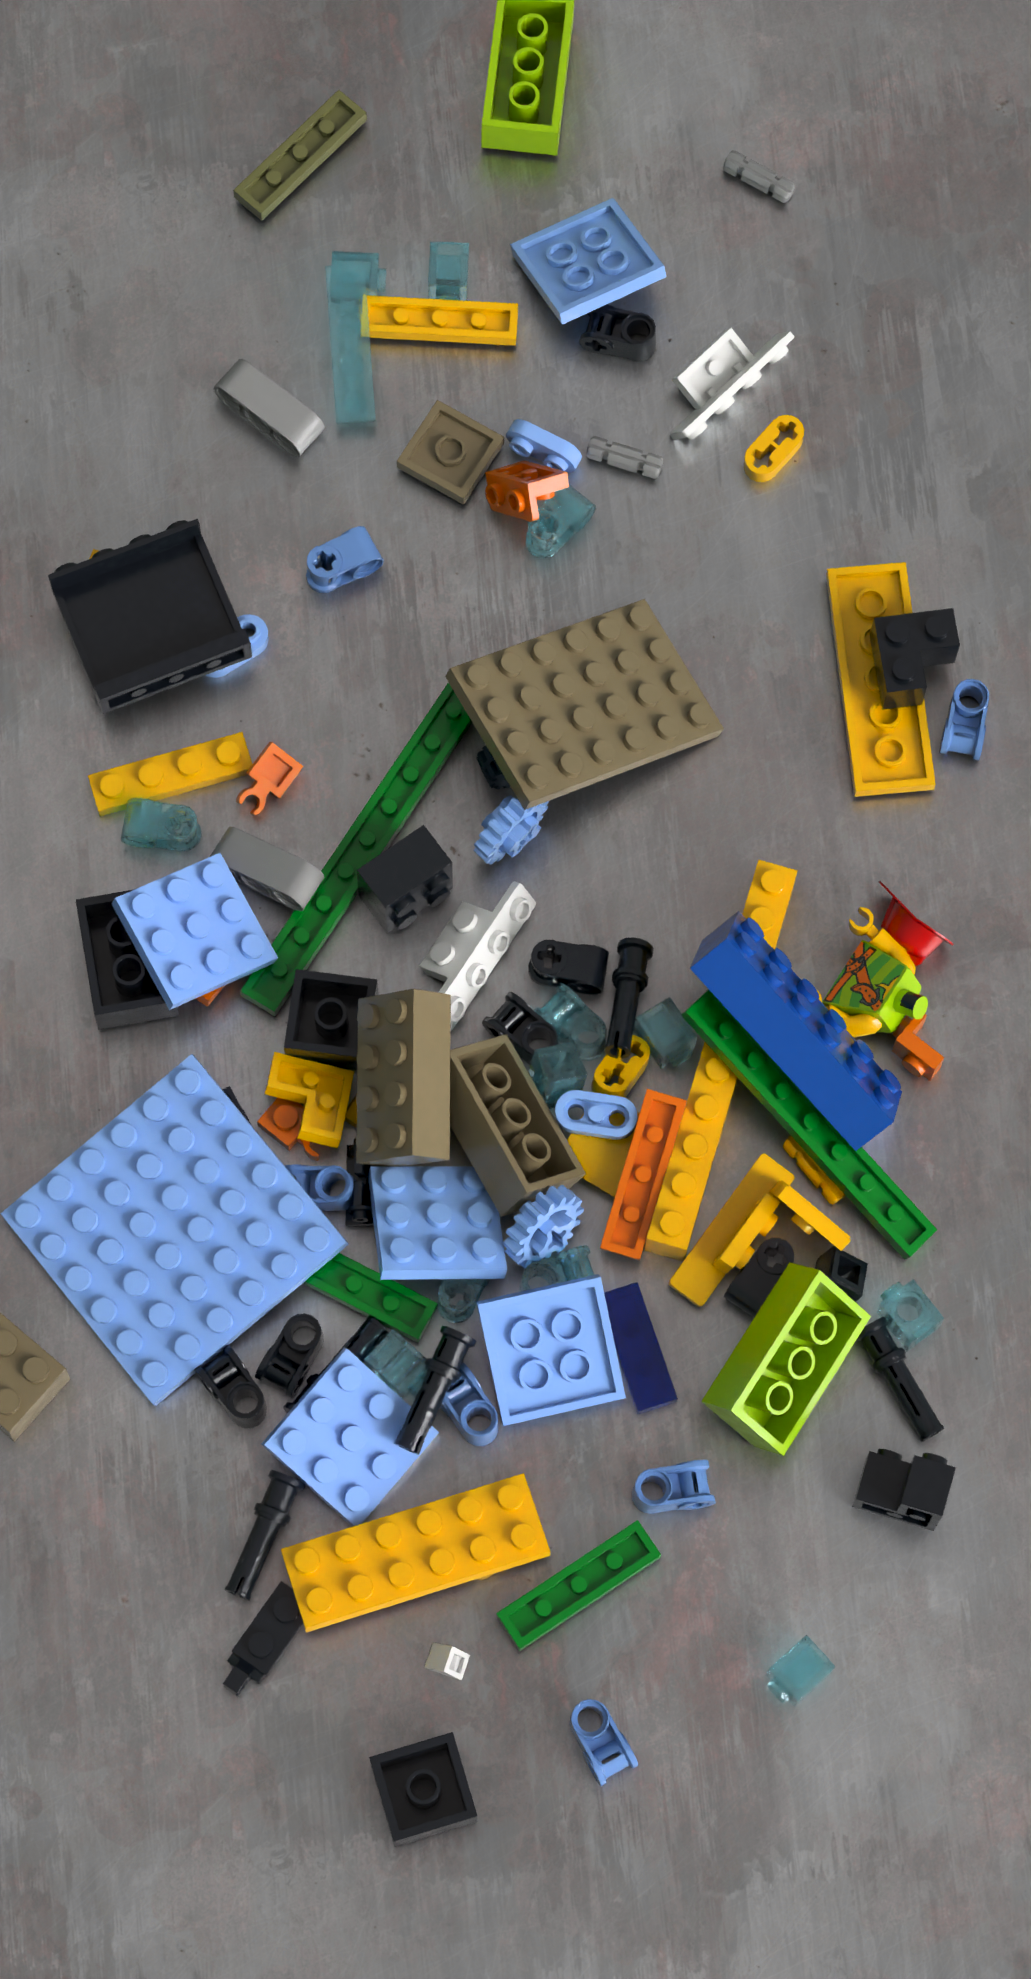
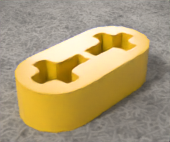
M782 415L774 419L747 449L743 466L745 474L756 482H766L775 477L802 445L804 437L802 422L792 415ZM789 429L793 431L792 439L787 437L780 445L776 444L779 440L780 431L784 433ZM768 452L771 453L768 467L766 465H761L759 468L754 466L755 457L761 460Z
M633 1035L631 1052L637 1056L631 1057L628 1063L623 1062L621 1058L622 1049L620 1048L618 1058H613L606 1054L595 1070L591 1084L592 1092L626 1097L647 1067L650 1057L648 1043L641 1037ZM614 1075L619 1077L618 1083H613L611 1086L604 1083L610 1082Z

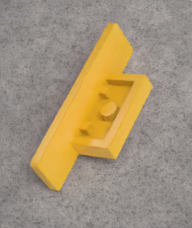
M761 1154L668 1282L669 1286L697 1307L703 1306L723 1277L734 1266L740 1270L745 1266L755 1252V1249L750 1244L759 1233L765 1237L774 1226L779 1217L773 1212L781 1202L770 1190L779 1180H783L790 1185L795 1178L794 1175L767 1154Z

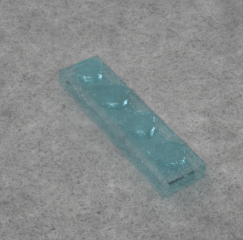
M365 264L325 266L336 423L376 422Z

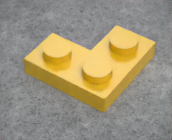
M274 1052L265 1095L304 1104L297 1139L338 1148L341 1141L354 1071Z

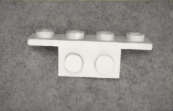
M732 328L725 329L671 379L695 410L670 432V436L674 440L687 437L689 440H692L701 434L708 426L705 421L714 412L718 415L734 403L735 399L732 395L741 387L747 389L762 376L759 371L768 362L774 364L789 351L786 345L795 337L791 331L776 334L754 355Z
M513 881L493 912L462 901L419 965L426 975L445 982L438 993L451 995L450 1032H452L458 1021L463 1017L466 1009L480 988L485 984L488 976L502 955L507 951L510 943L536 906L535 900L519 882Z

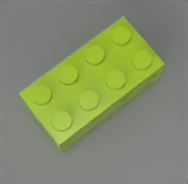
M497 0L482 118L481 148L557 156L574 21V0Z
M789 1262L701 1402L754 1447L784 1456L871 1316L820 1270Z

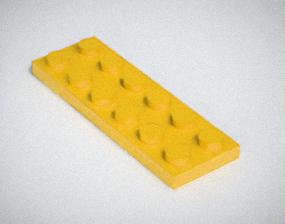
M906 562L829 568L826 572L854 797L934 790L936 783L925 701L923 699L922 705L882 710L870 642V632L874 618L913 613Z
M524 1473L282 1548L281 1554L307 1633L550 1556V1549Z

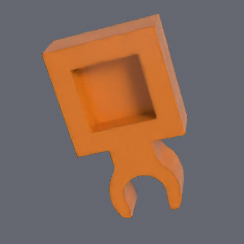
M269 742L245 773L254 780V783L251 787L243 789L238 794L236 802L242 804L248 795H254L257 804L250 813L258 815L265 807L266 796L269 792L280 799L304 766L276 744Z
M277 1098L257 1121L258 1127L289 1151L296 1142L300 1143L306 1155L310 1159L318 1161L320 1159L319 1154L310 1148L313 1142L297 1139L304 1107L298 1102Z

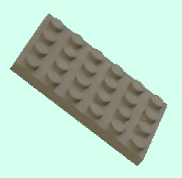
M645 599L450 668L445 676L524 810L716 738L724 729Z

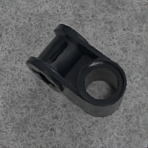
M608 304L587 313L590 317L587 330L581 334L579 340L580 345L584 349L596 354H608L638 362L647 360L654 354L656 349V326L654 320L649 315L615 308ZM635 334L646 336L645 339L640 341L633 340L630 337Z
M543 940L533 948L528 965V973L535 983L542 986L567 989L587 995H598L604 990L609 952L595 945H578L555 940ZM544 958L552 959V968L544 967Z
M509 992L505 996L506 1002L492 1017L486 1016L482 1021V1025L493 1037L507 1034L519 1057L526 1061L527 1064L535 1068L548 1067L555 1061L558 1055V1036L555 1028L533 1011L521 997L513 992ZM537 1038H544L550 1043L549 1047L542 1051L532 1049L529 1044Z
M781 1238L765 1240L747 1265L736 1275L725 1292L724 1298L752 1317H755L789 1262H794L792 1246ZM777 1253L782 1254L783 1265L776 1263L773 1268L767 1265V1255L774 1257Z
M306 1313L291 1317L286 1322L274 1345L262 1359L255 1378L260 1381L267 1379L286 1390V1396L293 1398L302 1386L310 1366L324 1342L323 1332L318 1320ZM307 1326L315 1331L314 1339L306 1345H299L293 1341V1334L300 1327Z
M229 1345L223 1348L221 1356L206 1367L198 1366L194 1369L206 1390L220 1403L236 1425L242 1428H254L265 1419L267 1406L264 1395L250 1376L243 1362ZM245 1397H251L258 1401L256 1408L249 1413H241L235 1409L240 1399Z

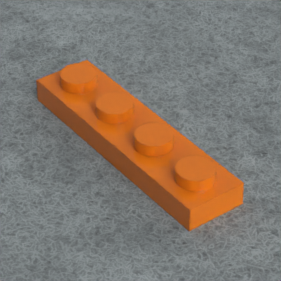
M650 1089L646 1090L601 1242V1250L640 1261L687 1100Z

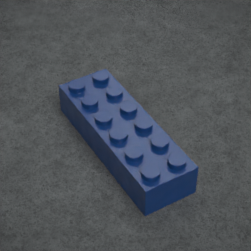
M739 911L736 912L701 941L690 969L851 1147L857 1151L894 1122L902 1094L898 1079L889 1070L885 1069L883 1071L873 1060V1053L865 1042L860 1039L855 1040L846 1030V1023L838 1012L833 1009L828 1010L818 999L819 994L816 988L807 979L801 980L791 969L792 965L788 957L780 949H773L763 938L764 933L760 926L753 919H746Z

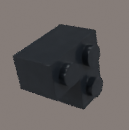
M953 608L874 618L870 632V642L882 710L922 705L927 689L923 667L955 663L960 643Z
M878 1449L877 1453L869 1451L852 1507L934 1531L943 1516L956 1467L947 1465L948 1460L932 1453H923L922 1457L914 1455L911 1463L901 1461L902 1455L891 1450Z

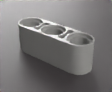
M239 359L213 388L217 397L227 407L292 456L300 457L325 429L323 421L315 412L246 360Z
M235 827L227 829L209 856L221 853L237 883L297 911L305 909L325 878L324 874L310 862Z

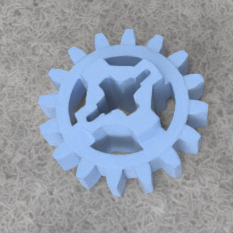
M512 795L507 796L483 820L481 825L484 827V831L479 834L480 839L474 843L475 849L473 851L490 865L495 861H501L506 853L511 857L516 856L539 833L541 827L538 824L543 818L542 814L548 809L547 804L549 801L524 810L518 798L515 799Z
M560 1185L557 1189L554 1186H550L545 1195L541 1191L537 1193L534 1202L528 1200L519 1209L520 1214L515 1215L513 1218L516 1223L506 1230L510 1237L503 1242V1245L507 1248L505 1253L525 1269L530 1264L533 1267H537L541 1259L545 1261L550 1260L552 1252L556 1251L559 1253L568 1244L567 1239L573 1236V1233L570 1231L580 1224L581 1220L577 1217L584 1212V1208L580 1206L582 1200L564 1185Z

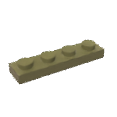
M338 90L233 190L234 198L262 221L367 121V112Z

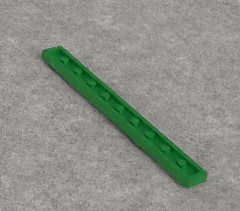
M449 682L321 870L325 878L303 911L294 910L271 944L278 959L274 964L252 973L240 990L242 997L273 1016L277 1015L293 990L295 970H307L358 894L357 870L389 848L472 724L470 717Z

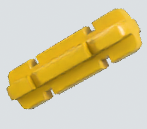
M792 1136L785 1140L783 1144L784 1150L792 1159L797 1158L798 1162L796 1164L816 1188L821 1187L823 1189L821 1194L830 1204L833 1205L846 1196Z

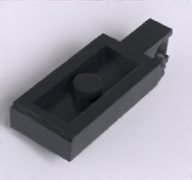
M281 1581L232 1649V1654L227 1660L234 1668L223 1682V1685L236 1696L240 1695L250 1679L259 1684L264 1677L269 1676L304 1626L293 1589Z

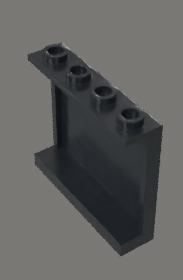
M198 519L189 522L186 520L177 521L168 526L166 531L152 536L149 534L140 535L132 539L126 546L115 550L111 548L103 549L95 553L89 560L78 564L66 563L58 567L54 573L48 575L52 593L103 714L252 658L250 640L245 628L242 629L201 535Z

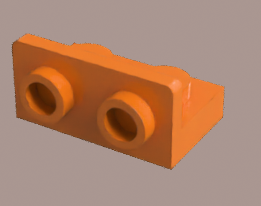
M525 460L485 472L487 482L485 495L491 510L530 522L539 519L537 500L550 499L555 496V491L569 487L566 471Z

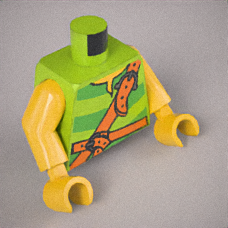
M859 907L858 912L868 920V924L861 927L849 919V928L857 936L867 935L870 941L862 940L823 1001L821 994L817 990L819 994L818 999L828 1010L833 1009L839 1013L846 1023V1030L853 1038L875 1034L877 1031L890 1034L896 1031L905 1015L914 1019H920L924 1016L928 1007L927 998L919 994L921 992V985L914 976L916 967L906 949L884 928L878 930L873 925L874 917L869 909Z

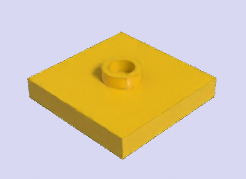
M779 1180L770 1190L772 1194L795 1212L790 1220L809 1236L816 1230L840 1251L851 1241L848 1234L783 1180Z

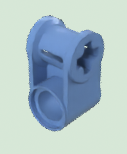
M364 526L354 527L339 537L316 546L309 552L307 556L308 569L306 580L312 590L318 593H329L356 579L369 576L383 565L384 560Z
M966 679L956 686L943 729L940 754H946L948 751L972 755L973 760H980L989 703V691L981 681ZM964 696L974 697L978 701L979 706L967 708L961 704L959 699Z
M285 1165L322 1211L348 1210V1207L353 1206L354 1181L357 1180L342 1167L335 1165ZM339 1180H345L346 1185L343 1192L338 1196H330L332 1185Z
M463 1362L459 1369L462 1375L456 1383H451L440 1408L450 1417L468 1443L475 1446H485L490 1444L498 1434V1414L495 1407L484 1394L476 1377ZM476 1415H484L490 1419L491 1424L483 1431H475L468 1426V1422Z
M692 1460L673 1466L651 1468L643 1471L638 1476L632 1489L634 1505L638 1510L647 1514L673 1510H693L714 1505L716 1503L715 1496L710 1494L706 1470L710 1468L709 1461ZM647 1482H654L661 1487L663 1497L658 1500H649L643 1495L641 1486Z
M587 1699L575 1706L570 1716V1729L582 1750L590 1771L600 1786L607 1783L606 1778L624 1768L639 1766L629 1743L618 1730L603 1703ZM586 1709L596 1711L601 1718V1727L593 1732L583 1730L578 1723V1714ZM615 1754H619L618 1757L610 1760L609 1762L605 1764L602 1763V1761L608 1759L609 1757Z

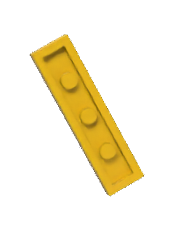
M363 295L361 337L516 346L518 303Z
M243 732L93 773L88 775L99 816L101 817L246 776L245 773L251 767L252 761Z

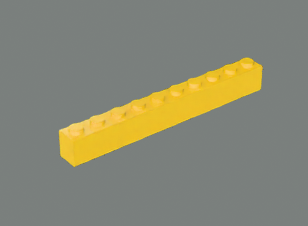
M758 859L742 915L746 919H753L760 926L764 933L763 938L775 949L798 870ZM704 1042L644 1250L682 1262L686 1258L738 1077L706 1042Z

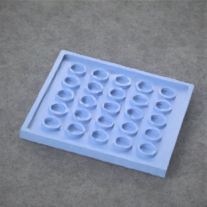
M193 1054L188 1056L0 1213L149 1401L155 1406L194 1375V1369L198 1366L203 1367L223 1348L231 1344L349 1245Z

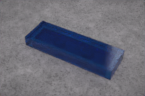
M638 1282L604 1292L617 1356L637 1415L677 1402L678 1398Z

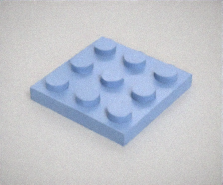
M614 198L510 244L513 257L562 325L666 277L663 263Z
M221 853L120 895L111 903L169 1010L274 964L278 959Z
M370 1166L368 1183L380 1280L505 1278L507 1265L499 1212L473 1166Z
M599 1274L476 1301L503 1426L626 1398L604 1289Z
M343 1348L261 1445L353 1527L364 1522L439 1432L431 1426L419 1455L395 1445V1439H397L405 1423L411 1406L347 1348Z

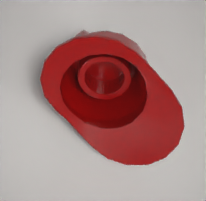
M879 881L892 896L881 928H884L906 949L915 966L921 965L943 941L953 946L950 940L917 919Z

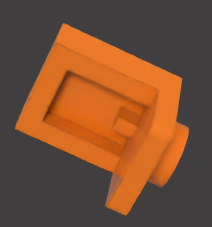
M924 1014L920 1019H911L906 1016L892 1034L896 1037L892 1052L902 1059V1065L911 1074L917 1077L923 1075L931 1081L940 1070L945 1057L916 1036L924 1025L927 1015Z

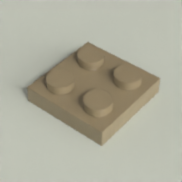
M437 400L398 458L397 468L464 505L504 445V436Z

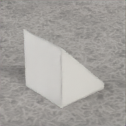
M432 1643L424 1668L462 1680L470 1655L453 1646Z

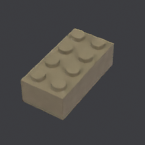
M408 989L359 998L357 1013L356 1163L375 1166H410L450 1160L451 995L420 989Z
M507 1034L450 1050V1126L501 1217L519 1211L528 1200L534 1202L537 1193L541 1191L545 1195L550 1186H554L557 1189L560 1185H564L567 1189H570L586 1175Z
M0 1313V1430L15 1442L68 1383L70 1377L63 1365Z

